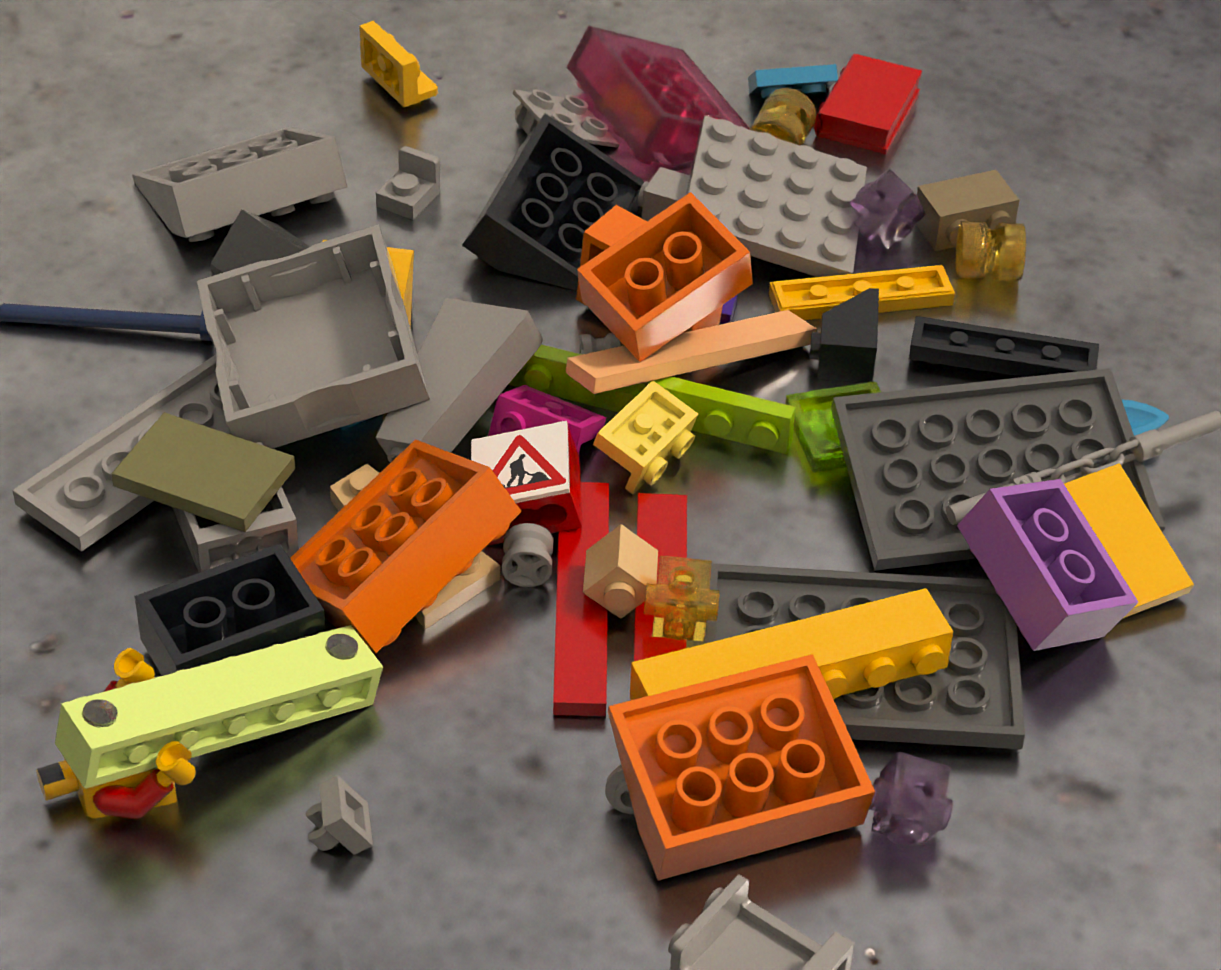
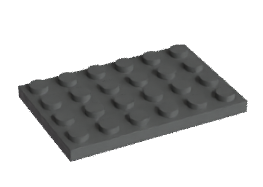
M1111 368L833 397L831 406L875 570L977 559L957 527L958 524L952 525L946 515L947 506L986 493L989 489L1008 485L1011 479L1031 472L1037 473L1050 468L1057 469L1062 465L1079 460L1083 456L1101 449L1116 448L1121 444L1129 442L1130 437L1134 436ZM1130 449L1122 452L1124 456L1131 454ZM1110 455L1092 460L1094 462L1093 468L1111 463ZM1133 460L1123 464L1122 468L1163 533L1165 524L1143 461ZM1078 467L1063 474L1067 477L1081 470ZM1047 476L1045 478H1042L1041 480L1048 481L1050 480L1051 476Z
M708 563L705 644L927 588L953 630L947 668L937 670L928 675L921 674L890 682L882 687H871L848 693L833 699L851 739L1023 749L1025 724L1017 625L989 579Z

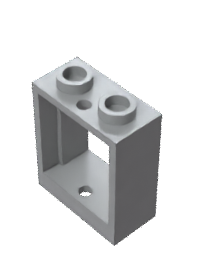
M282 486L266 505V512L259 514L246 532L223 524L201 529L195 514L172 507L198 572L279 543L289 558L299 550L297 520Z

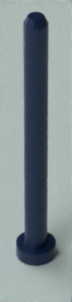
M6 303L0 305V320L2 322L200 334L201 341L212 342L206 328L203 310L201 316Z

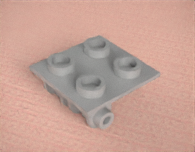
M534 89L532 92L513 91L514 96L521 102L515 110V120L528 135L544 113H546L590 144L619 147L620 143L609 133L607 124L597 119L587 109L588 104L583 99L574 95H566L565 98L551 96L547 92Z

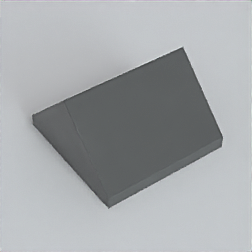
M242 209L210 263L211 271L217 275L259 261L287 257L301 252L310 246L281 226Z

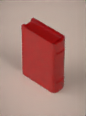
M853 54L846 67L842 68L840 77L825 102H822L819 107V112L814 119L813 128L815 135L835 142L887 154L919 96L918 82L922 76V70Z

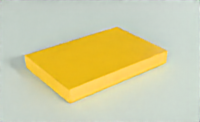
M1120 463L1064 483L1139 602L1123 618L1190 593L1194 583Z

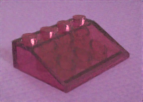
M588 25L567 65L568 70L577 80V86L590 96L595 103V109L606 116L613 125V132L625 140L632 149V156L642 163L651 165L653 162L672 166L693 161L699 130L705 115L715 119L728 120L734 125L750 129L683 49Z

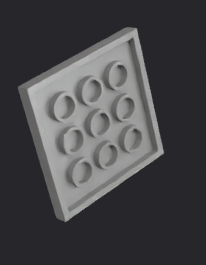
M705 115L699 130L686 195L691 192L750 251V256L816 277L853 274L867 167L847 158L834 157L816 151L806 145L790 143L765 132H756L734 125L728 120L715 119Z

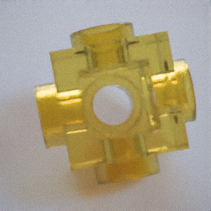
M660 555L657 584L647 583L644 614L654 615L653 637L704 642L706 622L717 621L720 590L710 589L712 560Z

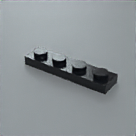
M916 316L909 359L925 361L931 364L970 368L977 371L1031 377L1097 370L1099 344Z

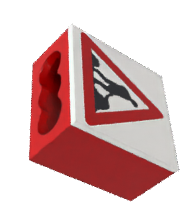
M567 421L471 440V460L490 467L522 511L509 524L508 530L515 525L523 523H534L543 526L550 533L582 527L580 458ZM505 534L491 541L488 545L504 543Z

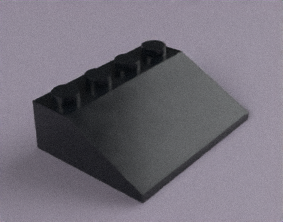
M544 113L520 146L462 246L498 271L577 291V269L580 267L584 231L615 205L637 215L640 206H638V195L645 181Z

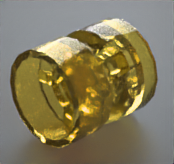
M790 88L777 89L770 93L765 100L750 130L765 132L773 135L775 138L797 145H804L816 121L814 104L806 95L798 90Z
M961 221L959 223L955 257L957 279L982 280L987 273H990L997 281H1021L1026 256V231L1024 224L998 223L994 229H989L986 222Z

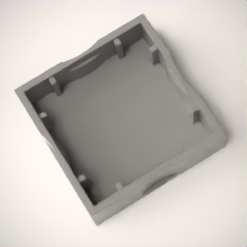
M379 225L314 244L301 252L287 257L259 261L197 281L206 328L216 348L217 361L215 372L225 420L233 436L254 443L262 442L263 446L275 448L430 400L393 262Z

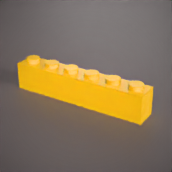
M927 588L631 662L630 700L811 654L814 655L833 699L848 693L871 687H882L890 682L921 674L928 675L937 670L947 668L953 630Z

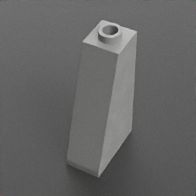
M445 299L418 352L430 400L388 412L375 437L387 454L390 463L415 439L448 452L453 451L540 347L543 337L527 310Z

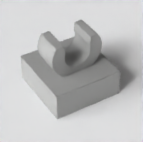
M338 775L319 784L321 803L313 805L306 811V817L319 829L309 833L308 840L320 850L331 849L340 842L354 855L373 846L368 802Z

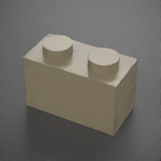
M992 170L918 186L913 221L935 251L1014 235L1020 200L999 172Z

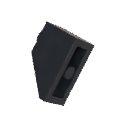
M869 288L822 314L821 332L811 333L809 359L818 360L817 379L873 383L877 354L879 289Z

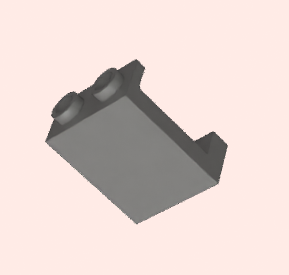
M738 874L725 889L718 887L713 891L704 905L702 914L691 925L688 923L683 924L675 932L668 947V952L671 954L670 970H850L854 942L835 931L823 945H820L751 902L748 898L749 880Z

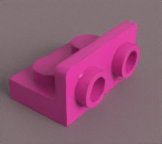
M522 385L497 397L488 436L567 421L579 455L581 445L596 438L597 433L604 427L607 417L529 386Z

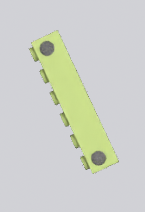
M349 625L61 703L55 745L84 789L158 768L156 758L163 746L172 741H177L192 752L191 758L373 705L383 666L354 628Z

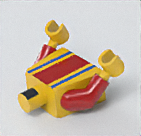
M132 648L125 649L116 657L114 662V671L120 677V680L118 682L112 680L103 692L124 687L131 683L155 678L154 669L144 662V656ZM172 741L163 746L156 758L158 768L84 789L65 758L64 761L36 769V773L46 801L76 791L88 817L95 819L114 816L139 819L144 817L153 807L177 802L175 782L179 785L191 783L195 777V767L188 762L192 757V752L181 743Z

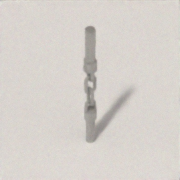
M1213 411L1160 431L1152 429L1130 437L1129 442L1121 444L1116 448L1101 449L1087 454L1079 460L1062 465L1057 469L1050 468L1037 473L1031 472L1011 479L1008 485L1002 487L1041 482V479L1047 476H1051L1050 480L1061 479L1063 483H1067L1119 463L1122 466L1133 460L1142 462L1161 455L1164 449L1220 430L1221 413ZM1130 449L1131 454L1124 456L1122 452ZM1110 455L1111 463L1093 468L1094 462L1092 460ZM1078 467L1081 470L1067 477L1063 474ZM986 493L947 506L946 515L952 525L960 523Z

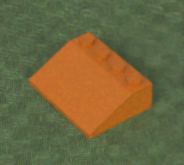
M415 439L292 555L290 559L323 607L325 619L337 629L351 625L368 648L377 653L382 647L394 642L400 635L401 629L419 611H423L431 606L436 600L438 593L455 576L468 570L474 558L491 541L504 535L509 528V524L522 511L490 467Z
M813 654L608 707V715L639 834L658 881L862 825L865 822L875 790Z

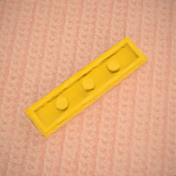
M943 265L770 282L769 297L775 313L789 310L803 320L822 319V314L869 288L879 289L878 313L952 306L955 292Z

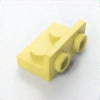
M652 381L597 433L593 445L631 472L625 489L634 494L645 482L650 486L655 484L668 466L667 461L672 456H675L677 459L681 458L690 448L695 439V435L691 433L698 413L655 381Z

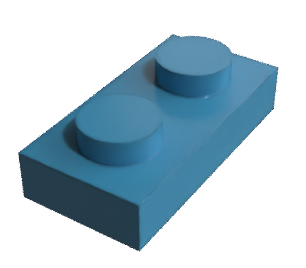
M836 64L755 70L748 77L749 94L761 93L762 99L785 97L786 91L802 90L803 96L821 95L827 93L826 88H829L838 81Z

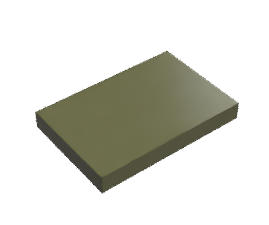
M164 412L111 474L114 487L246 532L295 470V460L293 455Z

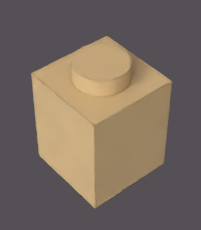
M620 524L586 550L583 593L622 619L656 593L658 550Z

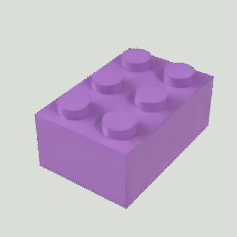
M1061 479L989 489L957 525L970 550L978 559L992 582L996 593L1001 597L1018 625L1021 634L1033 651L1102 638L1139 603Z

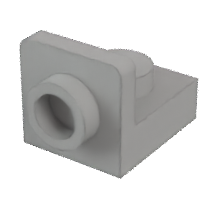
M403 146L398 151L399 170L376 192V207L414 220L440 194V160L436 156Z

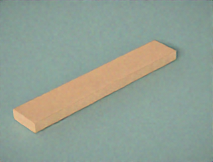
M789 310L681 333L641 362L625 346L567 358L566 373L593 394L807 346L811 343V333L817 332V328Z

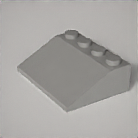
M286 127L132 174L134 183L173 234L188 238L190 242L213 237L215 235L214 229L229 225L231 229L242 209L256 216L269 212L270 216H279L294 211V204L305 200H309L311 204L325 202L335 197L334 191L347 188L335 137L293 127Z

